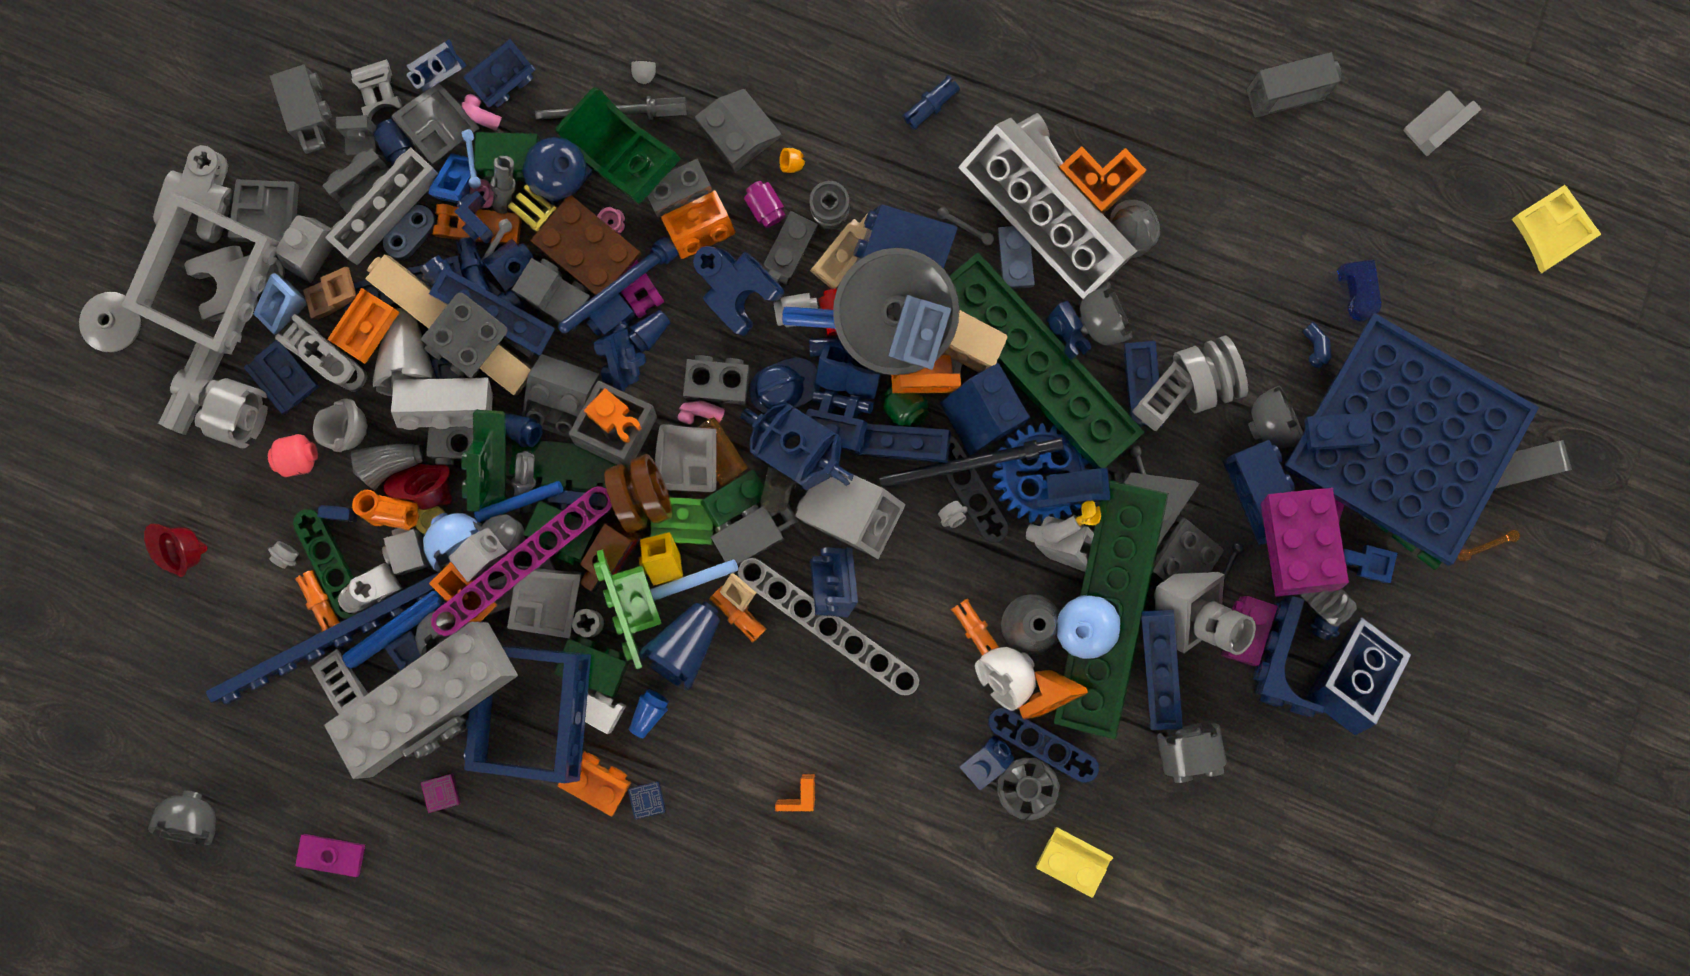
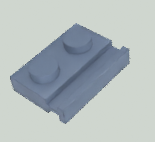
M907 295L888 357L933 370L951 308Z

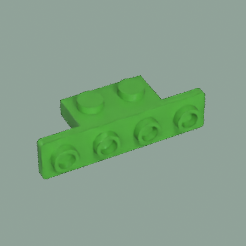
M603 549L597 551L599 562L593 564L598 580H605L608 589L603 590L608 608L615 607L617 616L612 618L617 634L624 633L627 641L622 643L627 661L633 659L636 669L642 668L641 659L638 655L639 652L632 633L661 624L643 567L639 566L612 575Z

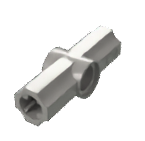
M199 343L195 344L185 368L178 371L170 386L172 395L158 424L186 435L199 406L204 404L206 387L212 380L224 353L216 352Z

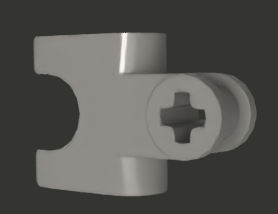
M200 145L193 148L188 154L183 173L170 171L167 174L153 215L155 224L157 225L170 193L186 197L228 217L233 201V190L222 186L228 172V163L225 157L208 146ZM198 216L196 229L198 236L203 241L209 243L217 242L224 228Z
M240 246L221 248L190 259L184 264L187 275L197 279L214 277L217 282V291L214 297L199 306V312L203 321L216 322L222 320L250 257V255L243 256ZM277 259L270 266L266 275L267 281L273 273L284 278L285 268L280 260ZM256 298L255 303H254V305H253L254 308H256V306H257V304H258V299H257V298Z
M294 314L291 317L294 322L283 336L279 333L276 335V340L301 357L303 361L327 380L351 392H356L364 386L368 376L363 367L331 344L314 327L298 315ZM356 370V381L353 383H347V381L351 378L354 371Z

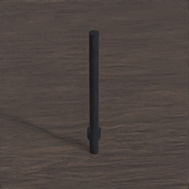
M1062 437L1042 442L1032 440L1024 442L1023 446L948 461V463L943 462L881 475L880 483L882 488L1022 458H1027V460L1040 458L1041 454L1064 450Z

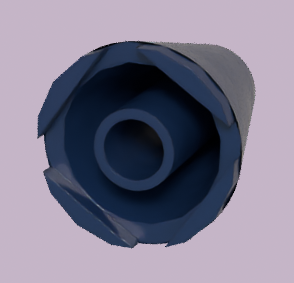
M705 601L702 604L694 603L646 644L639 652V657L643 661L648 657L653 661L650 665L651 669L677 687L683 682L684 690L688 691L696 679L720 622V619L716 616L719 613L718 610Z

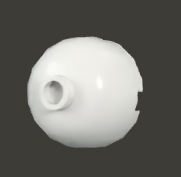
M1009 647L995 648L984 654L975 663L979 680L983 686L988 683L994 690L990 695L1004 708L1013 711L1021 707L1033 694L1036 687L1033 669L1035 665L1031 657L1025 652L1020 653Z

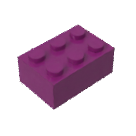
M1333 488L1268 494L1261 502L1275 597L1336 591L1347 585L1349 580Z

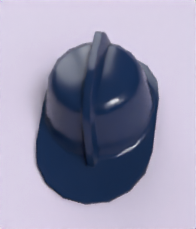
M798 357L786 359L759 371L751 381L749 389L751 401L763 413H766L773 406L788 403L794 408L811 401L814 392L820 389V386L815 383L818 369L807 359Z

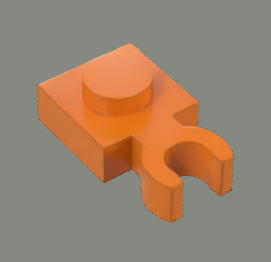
M606 388L584 409L585 414L608 434L615 427L623 442L629 443L631 441L629 436L624 433L627 427L633 426L638 431L642 429L637 419L625 417L629 412L628 407Z

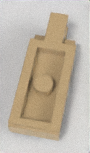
M866 216L860 223L855 219L849 222L810 270L831 289H835L840 284L844 275L856 262L857 257L853 256L859 239H864L867 228H864L863 225Z

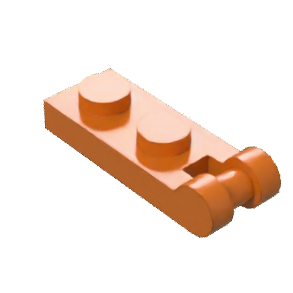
M447 204L436 205L435 214L438 215L437 225L433 227L434 236L458 240L470 237L462 229L465 223L454 212L458 207ZM481 209L475 213L495 236L500 230L499 222L503 219H508L512 224V229L504 233L498 244L504 245L513 238L519 246L522 219L517 214L508 212L501 214L496 211ZM450 218H458L457 228L449 227ZM495 236L488 243H492ZM480 237L476 240V242H484Z

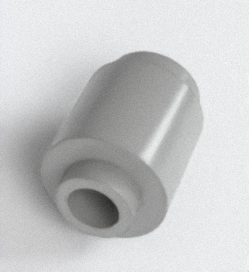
M810 293L781 297V301L774 302L778 326L784 325L782 313L786 306L818 309L817 298H810ZM785 325L786 328L793 327L792 325Z

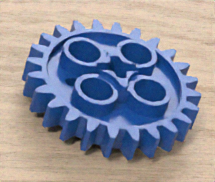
M1043 423L1038 426L1037 432L1034 431L1031 425H1028L1025 429L1026 435L1017 430L1014 433L1016 441L1009 437L1005 440L1008 448L1023 446L1024 442L1037 440V442L1062 437L1064 450L1055 452L1062 455L1064 463L1061 466L1054 464L1051 460L1052 452L1041 454L1040 458L1033 459L1034 462L1031 466L1023 464L1021 459L994 464L1001 468L992 474V477L1001 479V482L994 489H1003L1005 492L999 500L1009 499L1011 503L1007 510L1010 511L1017 507L1019 509L1017 518L1019 519L1026 513L1029 514V523H1033L1037 516H1040L1041 523H1043L1047 516L1060 519V512L1064 517H1070L1072 515L1070 507L1077 511L1081 508L1080 504L1063 507H1037V501L1049 499L1047 478L1043 480L1042 475L1018 477L1016 472L1034 474L1043 468V473H1057L1061 471L1072 473L1088 470L1085 469V466L1089 462L1085 458L1082 459L1080 452L1062 433L1060 435L1057 434V427L1055 425L1048 432H1046ZM1022 483L1032 484L1035 489L1034 496L1030 497L1022 492Z

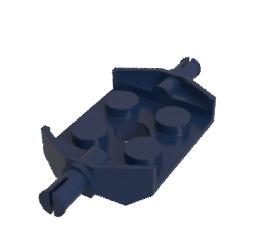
M790 404L775 405L764 415L760 414V416L749 408L743 410L746 414L741 413L740 418L754 428L750 437L751 454L756 459L760 458L800 484L804 490L807 491L830 477H834L845 486L850 484L848 479L850 481L853 480L854 475L839 465L843 442L840 436ZM799 436L801 439L797 447L793 449L786 448L789 438Z

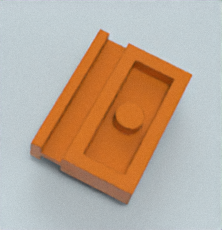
M361 288L327 340L366 364L400 312Z

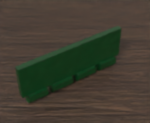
M539 440L533 447H521L513 441L509 474L515 477L516 455L527 451L535 457L533 478L536 480V486L533 489L537 488L538 478H542L541 487L560 481L563 491H567L568 481H572L573 492L586 493L588 490L598 487L599 484H603V488H606L604 472L606 469L617 464L570 443Z

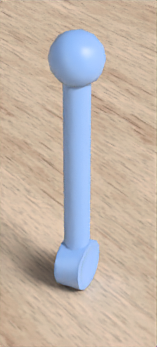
M470 129L462 131V137L466 141L471 175L469 186L476 189L481 185V181L474 169L475 159L472 145L474 135Z

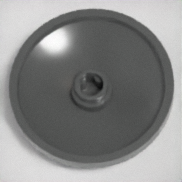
M883 249L860 259L842 278L834 299V324L842 345L861 365L873 371L890 375L909 374L924 369L923 367L888 357L907 295L951 308L936 360L950 346L959 324V299L949 275L930 257L910 249Z

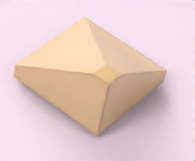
M734 573L730 574L720 590V593L742 612L756 594L752 588Z

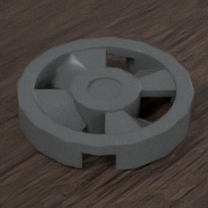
M1030 757L1013 760L1006 771L999 776L997 782V794L1002 806L1009 814L1025 820H1035L1047 815L1056 804L1060 788L1056 773L1051 767L1037 758ZM1024 764L1036 765L1032 776H1026ZM1004 780L1015 783L1016 791L1004 793ZM1052 785L1051 797L1042 794L1041 787ZM1023 801L1031 802L1033 813L1020 812Z

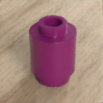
M757 181L746 189L748 194L744 197V200L759 224L763 223L765 228H770L786 217L783 211L785 207L769 182L763 184L762 181Z

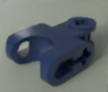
M705 246L700 248L694 255V268L711 286L710 290L703 296L704 301L736 334L745 336L753 327V322L746 314L744 307L748 295L757 292L765 300L778 301L784 295V289L757 260L746 252L735 260L725 249Z

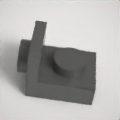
M367 115L336 117V129L345 137V154L347 156L354 157L362 151H369L371 148L377 153V141L373 136L376 131V125Z

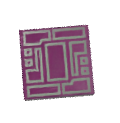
M453 774L421 782L428 813L461 804Z

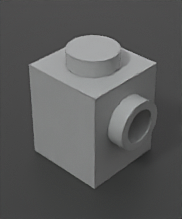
M397 528L391 531L393 536L383 538L385 546L382 547L383 556L388 565L391 564L393 574L404 575L431 566L424 553L423 537L420 531Z

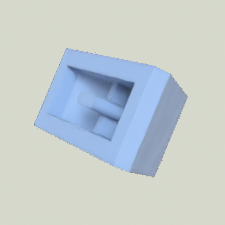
M273 273L267 281L253 314L275 335L307 303L305 297L289 281Z

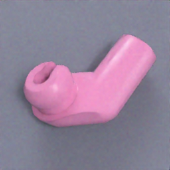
M473 94L466 95L465 102H462V108L475 123L497 131L502 117L479 108L481 99Z

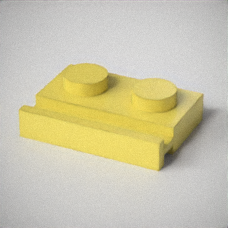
M1055 827L1051 839H1049L1036 868L1093 898L1113 857L1066 831Z

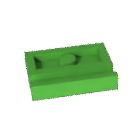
M669 497L672 505V518L658 524L651 521L650 537L670 532L675 543L713 545L711 536H713L714 524L700 503L703 499Z

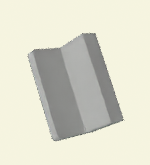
M1446 91L1404 128V132L1428 156L1476 115L1481 108L1474 100L1465 107L1451 91Z

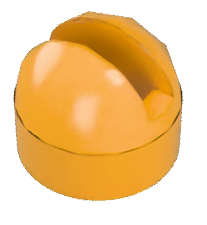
M784 148L779 159L782 172L794 173L800 171L805 164L803 153L795 148Z

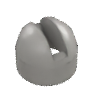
M647 61L631 62L633 78L641 84L651 82L656 73V63Z

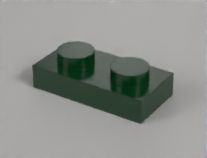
M753 469L706 497L700 503L715 528L768 497L769 494Z

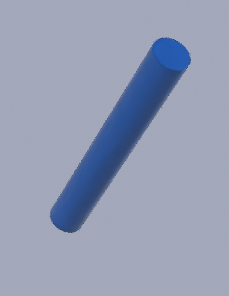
M560 481L550 483L480 509V511H475V518L478 522H482L491 517L562 493L563 486Z

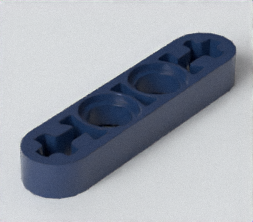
M1002 707L994 709L989 714L988 726L992 732L1072 778L1084 783L1094 780L1098 775L1099 764L1094 757L1031 721L1023 719L1022 716ZM1008 714L1007 721L1015 726L1017 720L1023 722L1017 728L1014 739L1009 737L1013 732L1006 727H1002L1001 730L996 729L997 722L994 721L996 715ZM1027 728H1033L1038 733V740L1032 746H1026L1021 741V733ZM1056 743L1061 744L1065 748V756L1060 761H1052L1048 756L1049 747ZM1072 751L1077 752V755L1073 757L1081 763H1084L1086 759L1090 761L1088 765L1092 769L1090 774L1084 773L1082 776H1079L1080 770L1072 764L1069 765L1068 770L1064 768L1071 758Z

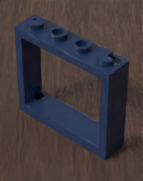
M501 645L507 657L564 663L555 769L549 770L487 761L493 694H491L471 708L467 717L468 735L467 745L464 749V770L564 784L580 781L591 654Z

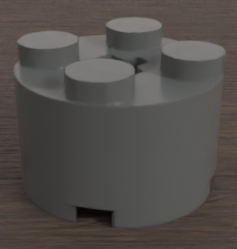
M1201 723L1182 725L1183 729H1168V736L1166 737L1161 733L1157 735L1164 774L1173 776L1175 783L1193 780V775L1205 773V776L1213 777L1224 773L1223 767L1227 764L1219 724L1210 723L1211 729H1202Z

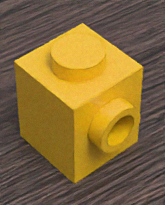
M670 532L640 539L642 556L639 557V564L643 567L645 575L648 574L653 586L683 578L681 555Z

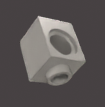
M487 527L469 536L448 558L465 580L469 582L491 568L507 553V550Z

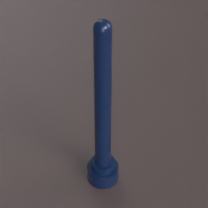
M661 237L652 245L650 254L561 321L558 326L559 330L562 333L569 332L655 265L668 264L678 256V251L672 241L667 237Z

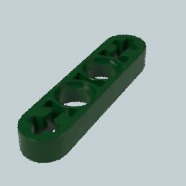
M302 510L294 518V529L335 612L343 619H348L358 613L353 614L344 611L339 605L336 592H341L354 577L325 519L317 517V511ZM305 518L316 519L312 527L315 533L321 534L323 532L324 536L316 537L309 542V538H313L314 535L310 529L303 528V525L306 523ZM326 542L329 544L331 552L326 559L321 560L316 556L315 549L319 543ZM336 569L341 570L344 574V581L338 587L332 586L329 582L330 573Z

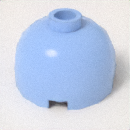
M442 513L432 519L431 526L423 538V545L427 560L437 572L442 571L439 566L448 565L451 562L448 557L469 536L479 532L473 524V521L477 523L475 519L462 513H452L449 515Z
M1081 595L1069 601L1060 611L1057 620V637L1062 647L1071 655L1082 659L1098 658L1108 653L1118 642L1121 625L1120 617L1115 607L1106 599L1092 595Z

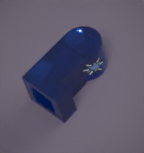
M1375 259L1347 263L1337 269L1339 281L1347 280L1351 298L1348 304L1350 316L1357 321L1369 320L1373 313L1377 314L1381 309V296Z

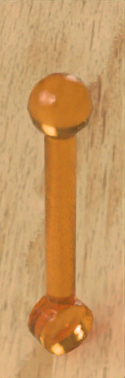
M1510 530L1506 536L1470 550L1462 549L1458 559L1468 561L1472 555L1507 541L1516 542L1520 538V533L1517 530Z

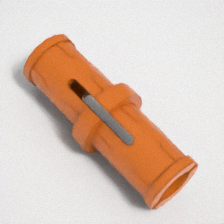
M314 570L303 573V577L301 575L296 577L295 580L298 582L307 600L305 605L308 610L313 611L322 632L340 623L329 603L330 600L327 594L324 593L315 576Z
M721 586L709 600L718 606L729 618L727 621L731 625L734 623L754 643L767 628L748 611V606L742 612L720 593L723 587Z
M968 599L960 603L967 615L962 612L958 605L951 609L967 631L965 633L966 637L973 640L982 656L989 652L986 645L991 650L999 648L986 629L987 623L980 620Z

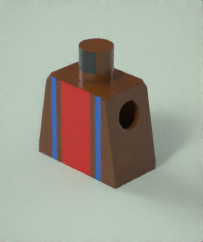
M619 520L605 523L581 561L580 565L587 569V571L580 580V583L588 590L596 592L602 582L598 580L593 564L599 562L597 551L603 549L611 574L614 575L620 572L643 536L638 532L627 533Z

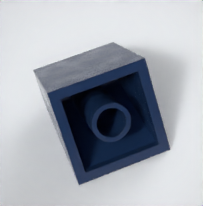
M881 204L873 211L870 210L863 225L864 228H867L865 237L857 242L853 256L857 257L856 262H858L868 254L879 250L903 248L917 251L930 257L944 269L958 227Z
M999 363L973 376L940 402L942 409L969 456L1023 427L1030 418Z

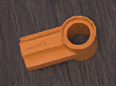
M363 490L353 499V511L373 526L386 525L410 530L411 527L416 526L419 519L418 505L414 502L381 496L372 490Z

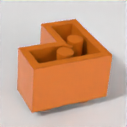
M1082 146L1059 166V169L1102 214L1137 184L1146 172V169L1126 148L1104 168Z

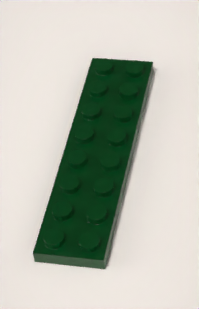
M979 253L975 254L949 276L957 291L960 310L1007 335V340L997 360L1000 367L1094 469L1106 468L1145 433L1076 357L1070 360L1066 356L1065 345Z
M1109 480L1110 500L1100 501L1101 520L1095 525L1081 595L1104 598L1115 607L1121 623L1118 642L1108 653L1098 658L1082 659L1068 653L1064 677L1085 686L1088 693L1057 708L1054 724L1116 739L1169 493Z

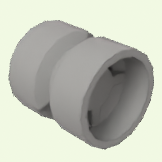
M1214 601L1208 602L1201 608L1194 624V632L1197 638L1214 646L1217 645L1219 648L1234 655L1242 654L1248 649L1256 631L1255 621L1252 617L1236 610L1232 611L1231 608Z

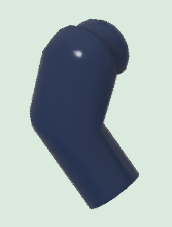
M1312 322L1302 333L1314 345V353L1309 356V362L1313 367L1321 368L1331 360V342L1323 331Z

